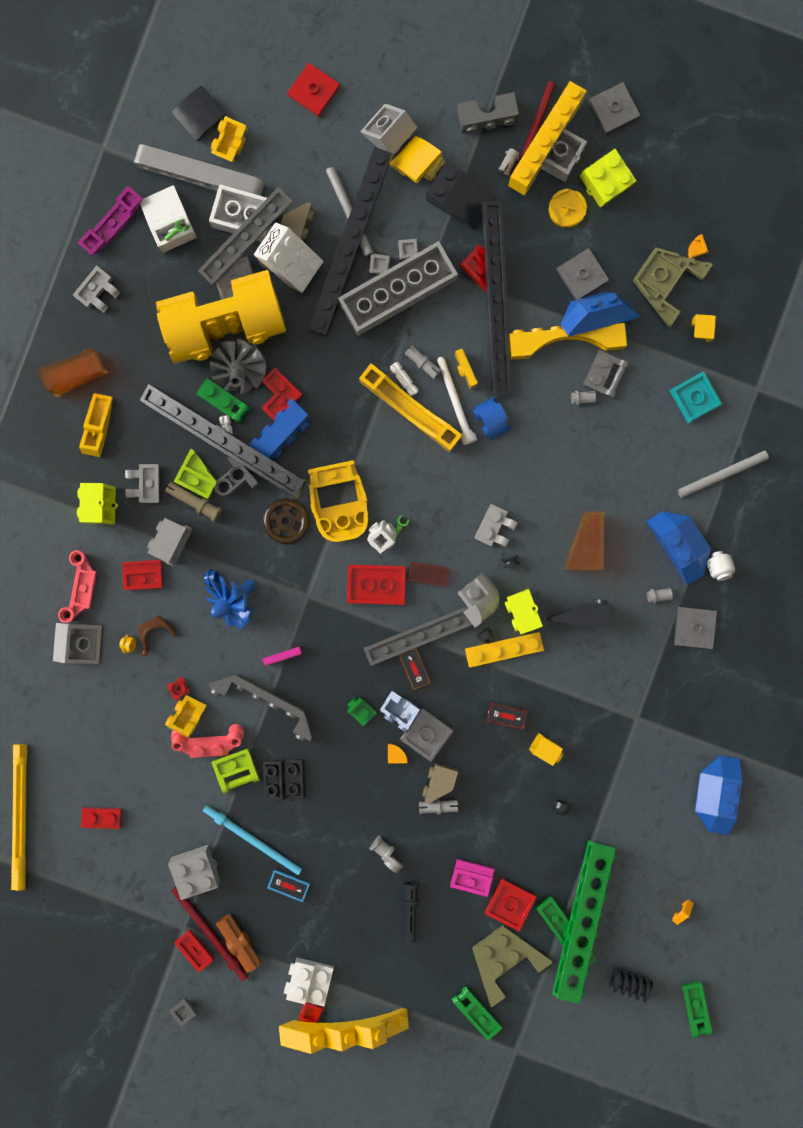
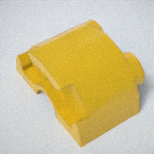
M225 116L224 121L221 120L218 126L219 138H215L211 144V153L234 162L236 154L240 155L246 138L243 135L247 130V126Z
M186 695L183 701H178L174 709L177 711L174 716L170 715L165 725L189 738L198 725L199 719L207 705Z

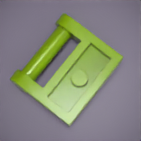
M249 748L211 762L223 794L228 793L230 789L253 781L255 783L260 781ZM249 769V775L226 782L225 777Z

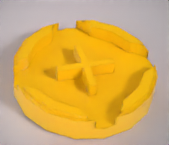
M571 189L560 190L553 195L549 203L550 218L560 227L571 228L577 226L586 215V200L578 191Z

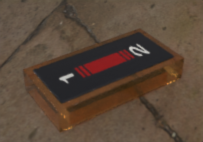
M417 648L399 654L413 690L431 683Z

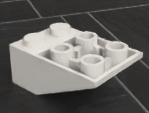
M174 185L142 200L140 205L157 246L162 253L197 238ZM186 219L182 222V227L190 225L189 230L179 232L166 241L164 237L175 228V222Z

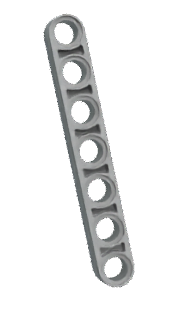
M143 144L139 145L134 160V165L139 168L217 191L221 184L261 196L265 184L263 180Z

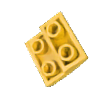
M414 136L390 163V166L403 176L406 175L415 183H418L439 160L442 152L427 141Z

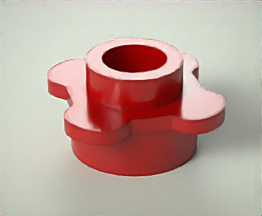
M182 677L178 678L176 682L168 684V689L175 700H179L184 694L188 695L190 693V688L186 686L185 679Z

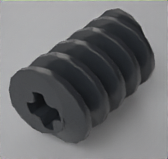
M615 967L610 976L609 987L613 986L614 993L620 988L622 996L628 991V998H631L634 993L635 1000H639L640 996H643L642 1001L646 1003L651 995L653 980H649L648 977L642 978L639 974L635 976L633 972L627 974L626 970L622 969L620 971L619 967Z

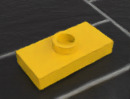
M459 349L455 352L459 363L457 369L460 376L465 377L469 388L472 389L477 386L478 382L464 350Z

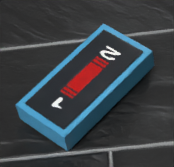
M274 869L267 888L303 902L310 883Z

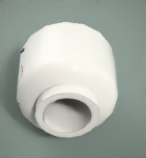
M722 551L711 554L712 558L707 561L711 577L718 581L731 578L735 572L731 555L723 554Z

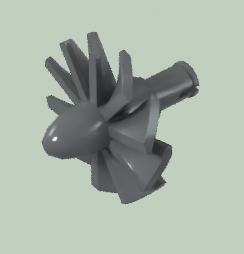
M237 339V354H235V342H222L221 345L231 359H228L221 349L217 348L211 357L224 361L227 365L210 361V369L212 372L227 370L228 373L212 376L213 380L224 385L229 379L230 381L224 390H240V394L248 392L254 387L257 388L266 374V359L255 344L251 346L243 339Z

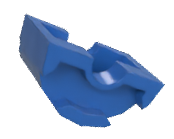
M492 397L474 406L473 414L477 421L481 419L484 426L481 428L486 438L490 437L493 440L511 431V426L507 422L508 417L501 404L497 402L496 397Z

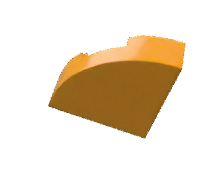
M702 234L697 236L690 244L688 249L689 258H696L709 252Z
M388 743V763H407L404 751L395 744Z
M689 899L682 904L683 909L679 913L674 914L672 921L678 925L690 916L694 903Z

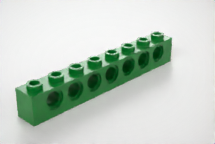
M588 840L552 992L557 999L580 1004V1000L584 997V982L589 976L588 965L594 955L593 944L594 940L598 937V922L601 921L603 916L602 905L603 901L605 902L607 898V883L611 880V866L616 860V848ZM602 859L603 864L597 869L596 862ZM597 878L598 884L592 888L591 883L593 879ZM593 898V904L590 907H588V899ZM589 917V923L583 926V919ZM584 936V943L582 945H578V939ZM580 956L579 963L574 965V958ZM576 976L575 982L569 984V978Z

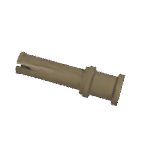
M173 482L169 483L168 486L175 490L173 491L167 487L166 493L195 508L199 515L203 514L209 517L211 522L215 523L222 512V507L210 504L208 499L198 498Z

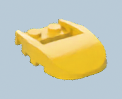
M354 460L309 469L310 505L322 536L333 542H341L362 535L368 524L367 498L355 468ZM354 481L358 501L321 509L317 488Z

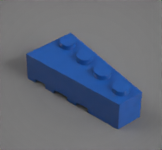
M292 398L287 403L289 407L286 410H280L276 414L275 422L265 426L260 433L262 436L254 438L249 444L271 459H277L283 453L281 449L286 444L290 446L297 438L295 435L299 431L304 432L310 426V417Z

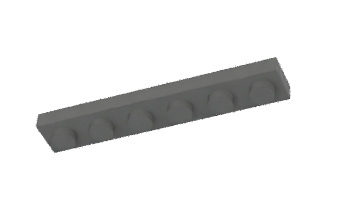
M278 186L198 270L200 274L211 285H214L294 201Z
M468 606L364 647L370 666L471 626L472 623L463 613L468 609Z

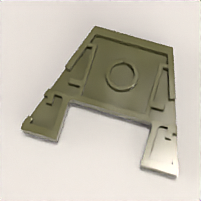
M655 247L633 279V282L665 324L670 327L681 311L667 303L665 298L685 270L702 281L713 264L694 260L695 258L683 257L677 253Z
M504 925L472 947L491 1007L506 997L495 980L521 960L527 957L538 973L552 964V960L539 952L534 946L532 947Z

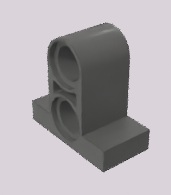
M228 457L227 459L234 467L215 483V490L219 495L229 497L246 482L253 489L260 484L244 465ZM239 470L243 471L244 477L241 480H236L235 473ZM223 483H228L229 490L222 493L220 486Z

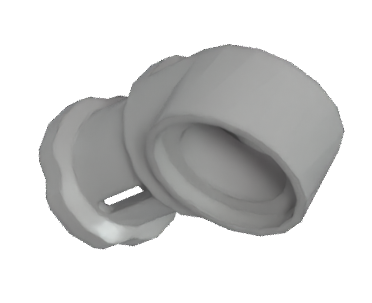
M379 835L369 849L378 853L382 857L384 864L397 874L403 865L391 855L395 847H390Z

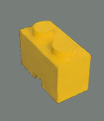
M538 733L529 748L534 755L554 766L555 762L559 763L563 757V748Z

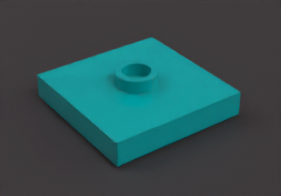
M704 371L669 390L687 423L722 405Z

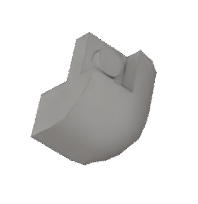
M485 572L458 592V595L468 606V609L463 613L474 627H477L489 618L500 604V594L497 587Z

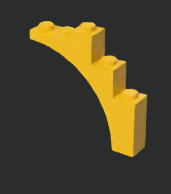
M404 1008L361 1020L335 1023H312L292 1020L279 1026L281 1046L310 1054L326 1047L338 1051H344L355 1045L374 1049L387 1043V1038L409 1029L407 1009Z

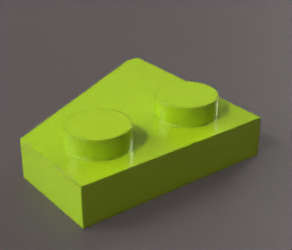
M190 449L174 482L207 499L211 497L217 482L192 449Z

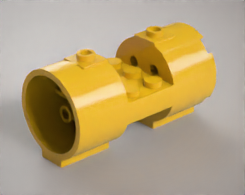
M266 270L231 280L233 297L199 306L194 292L156 302L157 311L159 312L157 317L164 342L168 349L171 350L169 355L173 363L177 364L191 359L205 360L213 353L210 339H221L229 333L238 334L243 329L249 344L253 343L255 345L263 343L268 337L285 333L286 327L269 271Z

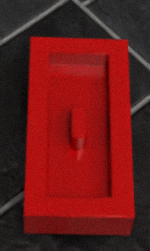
M82 808L81 828H121L122 808Z
M191 929L174 942L198 973L214 960V957Z

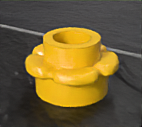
M126 635L125 638L121 639L120 648L123 653L134 652L137 643L136 638Z

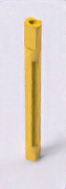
M27 744L13 745L11 890L16 891L25 890Z

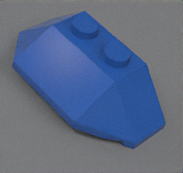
M603 292L571 301L562 319L561 327L570 337L639 318V313L629 302L616 293Z
M661 511L646 521L686 586L704 576L711 548L690 516Z
M720 755L700 772L694 811L709 832L729 835L737 819L742 785L739 758Z

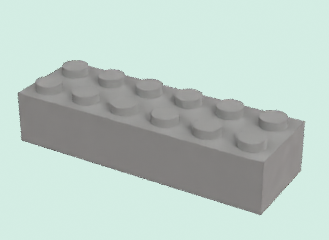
M438 241L342 295L338 300L357 336L455 282L458 274Z

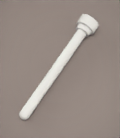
M439 357L437 361L463 432L461 433L463 445L473 443L478 439L475 432L473 433L468 426L446 361L443 357Z

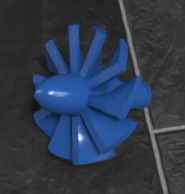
M219 577L221 585L212 579L210 582L215 590L205 586V589L216 598H206L207 602L213 604L211 616L214 618H225L228 626H237L238 629L244 627L251 621L250 617L253 611L252 608L247 607V595L256 589V585H253L254 582L248 579L240 587H236L232 581V589L230 590L223 577Z

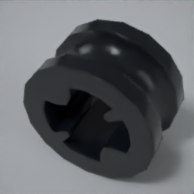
M518 555L501 559L505 563L503 568L519 565L520 562L517 561Z

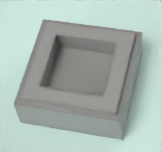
M417 239L398 240L400 261H404L418 253Z
M371 254L369 274L380 275L387 271L390 265V256Z

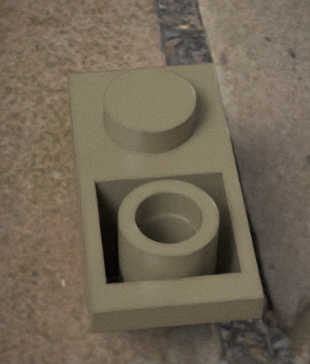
M308 202L285 213L280 224L292 230L302 241L306 240L309 229H307L308 223L312 222L315 211H313L312 203Z
M435 763L434 767H430L428 774L430 783L429 786L425 785L422 794L425 797V803L429 804L453 791L458 769Z

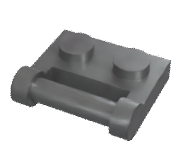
M599 350L582 386L608 398L615 399L618 385L625 370H628L630 363ZM613 365L618 366L609 389H606L604 384Z

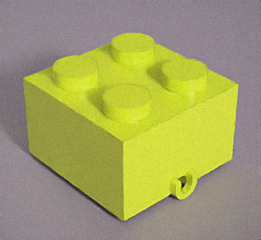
M616 149L589 166L579 176L587 187L588 195L593 196L600 208L636 182V179Z
M80 483V488L78 489L80 507L77 509L79 522L115 525V509L118 507V504L115 502L116 487L103 483Z
M529 588L507 596L508 601H505L508 613H513L514 619H512V624L515 632L519 630L521 635L543 627L537 612V604L534 603Z

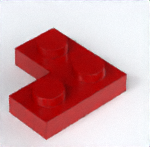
M276 368L262 380L275 394L262 407L273 420L280 410H286L289 407L287 403L291 398L296 402L302 396Z

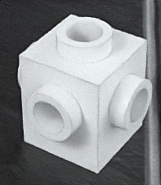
M383 520L379 524L376 522L370 527L367 540L380 554L395 544L396 530L393 525L387 524Z

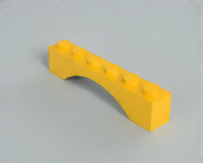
M571 81L569 82L510 176L509 187L525 196L554 144L583 103L587 92L585 89Z
M625 323L610 325L568 337L561 326L551 327V330L543 331V328L532 329V332L515 330L513 334L509 335L511 360L528 359L544 346L562 340L588 342L603 351L624 350L627 346Z
M370 364L360 376L359 381L361 384L448 452L461 439V433L415 401L373 364Z

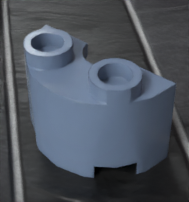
M391 691L380 711L386 714L384 716L385 719L392 723L397 721L399 723L398 728L406 733L411 729L422 711L418 706L402 698L394 691Z

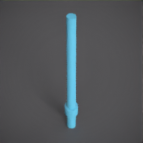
M208 805L203 809V812L215 819L214 822L224 825L295 874L299 875L302 868L227 819L226 815L222 812L218 813Z

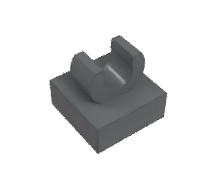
M186 997L169 1010L180 1027L197 1014V1011Z

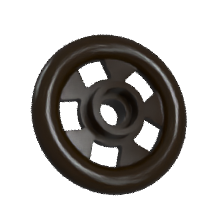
M287 498L279 499L270 504L263 517L265 532L273 541L281 544H291L300 540L306 533L309 524L305 508L299 502ZM283 507L284 512L277 515L275 510ZM292 508L298 511L295 517L289 512ZM283 518L289 519L287 525L282 523ZM276 519L278 527L272 529L271 520ZM295 521L301 523L298 531L293 529ZM281 530H289V536H280Z

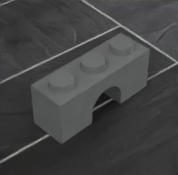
M515 93L495 96V110L490 113L482 112L478 107L477 100L458 103L457 113L461 132L474 133L478 129L485 128L490 130L497 125L504 124V126H509L517 122L519 112Z

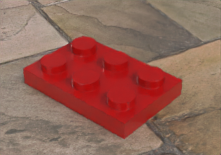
M348 565L347 603L405 605L406 566Z

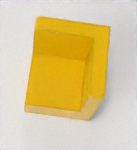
M696 314L692 318V326H695L694 337L711 342L714 339L716 316Z

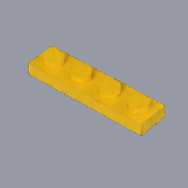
M540 632L465 648L469 667L544 651Z

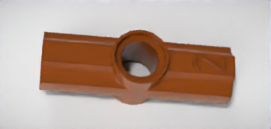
M231 913L216 923L226 939V945L231 954L237 956L247 973L255 970L262 962L252 948L249 936L245 931H241Z

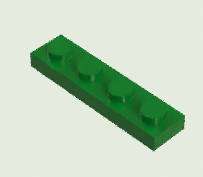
M549 896L535 908L564 946L569 920L553 898ZM581 937L578 939V945L584 943ZM594 955L589 961L588 967L597 961ZM576 956L573 961L576 964L579 963L580 956Z

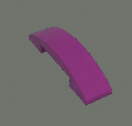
M127 186L116 198L117 203L93 230L89 229L78 241V244L90 255L94 256L128 223L143 198L131 187Z

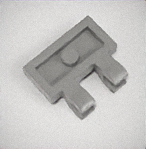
M96 265L73 296L86 307L90 308L94 305L105 313L109 307L99 300L98 297L104 290L114 298H117L120 292L110 284L113 279Z
M139 464V470H125L127 479L139 478V489H126L127 498H139V503H160L159 464Z
M490 504L474 539L490 547L493 542L506 547L509 539L498 535V531L501 525L514 530L518 522L506 518L507 511Z

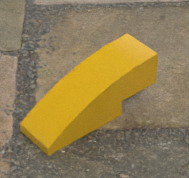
M93 394L83 425L84 433L79 446L82 454L101 457L108 430L113 397Z

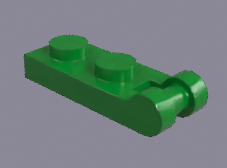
M206 378L196 393L239 424L242 422L244 414L248 413L251 409L208 378ZM235 406H238L239 410L235 414L232 410Z
M701 981L681 984L692 1038H699V1035L706 1034V1036L712 1035ZM703 1023V1026L697 1027V1024Z
M467 986L462 989L458 996L455 995L452 998L453 1003L487 1041L502 1029V1025ZM468 998L470 1003L465 1006L463 1001Z

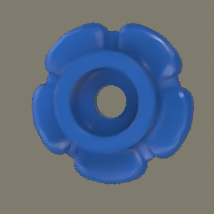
M209 569L208 573L204 574L205 584L212 588L213 586L210 582L212 579L219 584V572Z

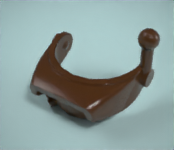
M159 615L138 626L144 649L142 651L143 656H147L149 653L145 636L151 629L163 627L169 630L174 637L177 635L175 627Z

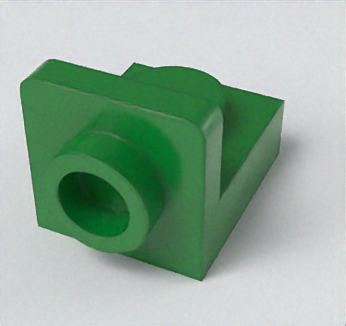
M361 696L358 699L354 697L347 704L349 706L347 712L362 726L377 713Z

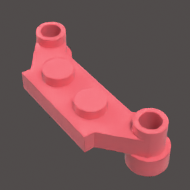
M78 550L71 552L69 555L70 563L75 565L77 569L70 606L60 609L58 613L59 620L64 623L72 622L85 609H90L98 571L93 570L86 554ZM79 555L81 556V561H80V562L78 561V556H79ZM68 612L71 614L70 618L67 617Z
M233 724L230 726L227 736L187 738L172 731L171 747L175 751H182L190 755V758L229 755V751L234 747L241 745V739L244 737V727L240 724Z

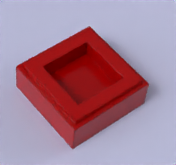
M305 1002L298 1019L304 1022L318 1023L324 1006Z

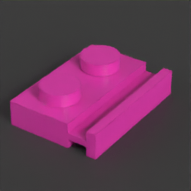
M457 858L450 887L488 897L495 869Z

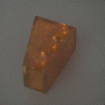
M89 348L82 351L81 354L38 369L37 373L46 391L59 397L108 373V370L99 352Z
M584 512L564 570H604V512Z

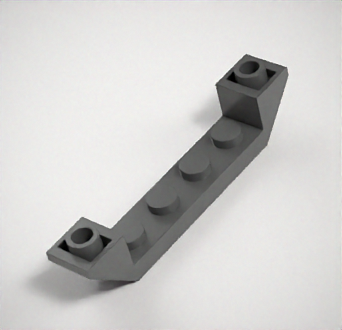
M239 674L209 683L210 692L217 696L227 695L234 683L236 684L235 688L243 692L248 690L253 693L252 697L259 701L264 699L270 702L269 706L276 710L281 708L287 711V716L293 719L300 718L293 731L296 734L295 737L304 742L312 739L313 734L305 709Z

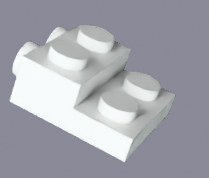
M297 957L295 963H291L288 975H292L291 982H286L284 994H287L286 1000L301 1004L308 1002L324 1006L334 966Z

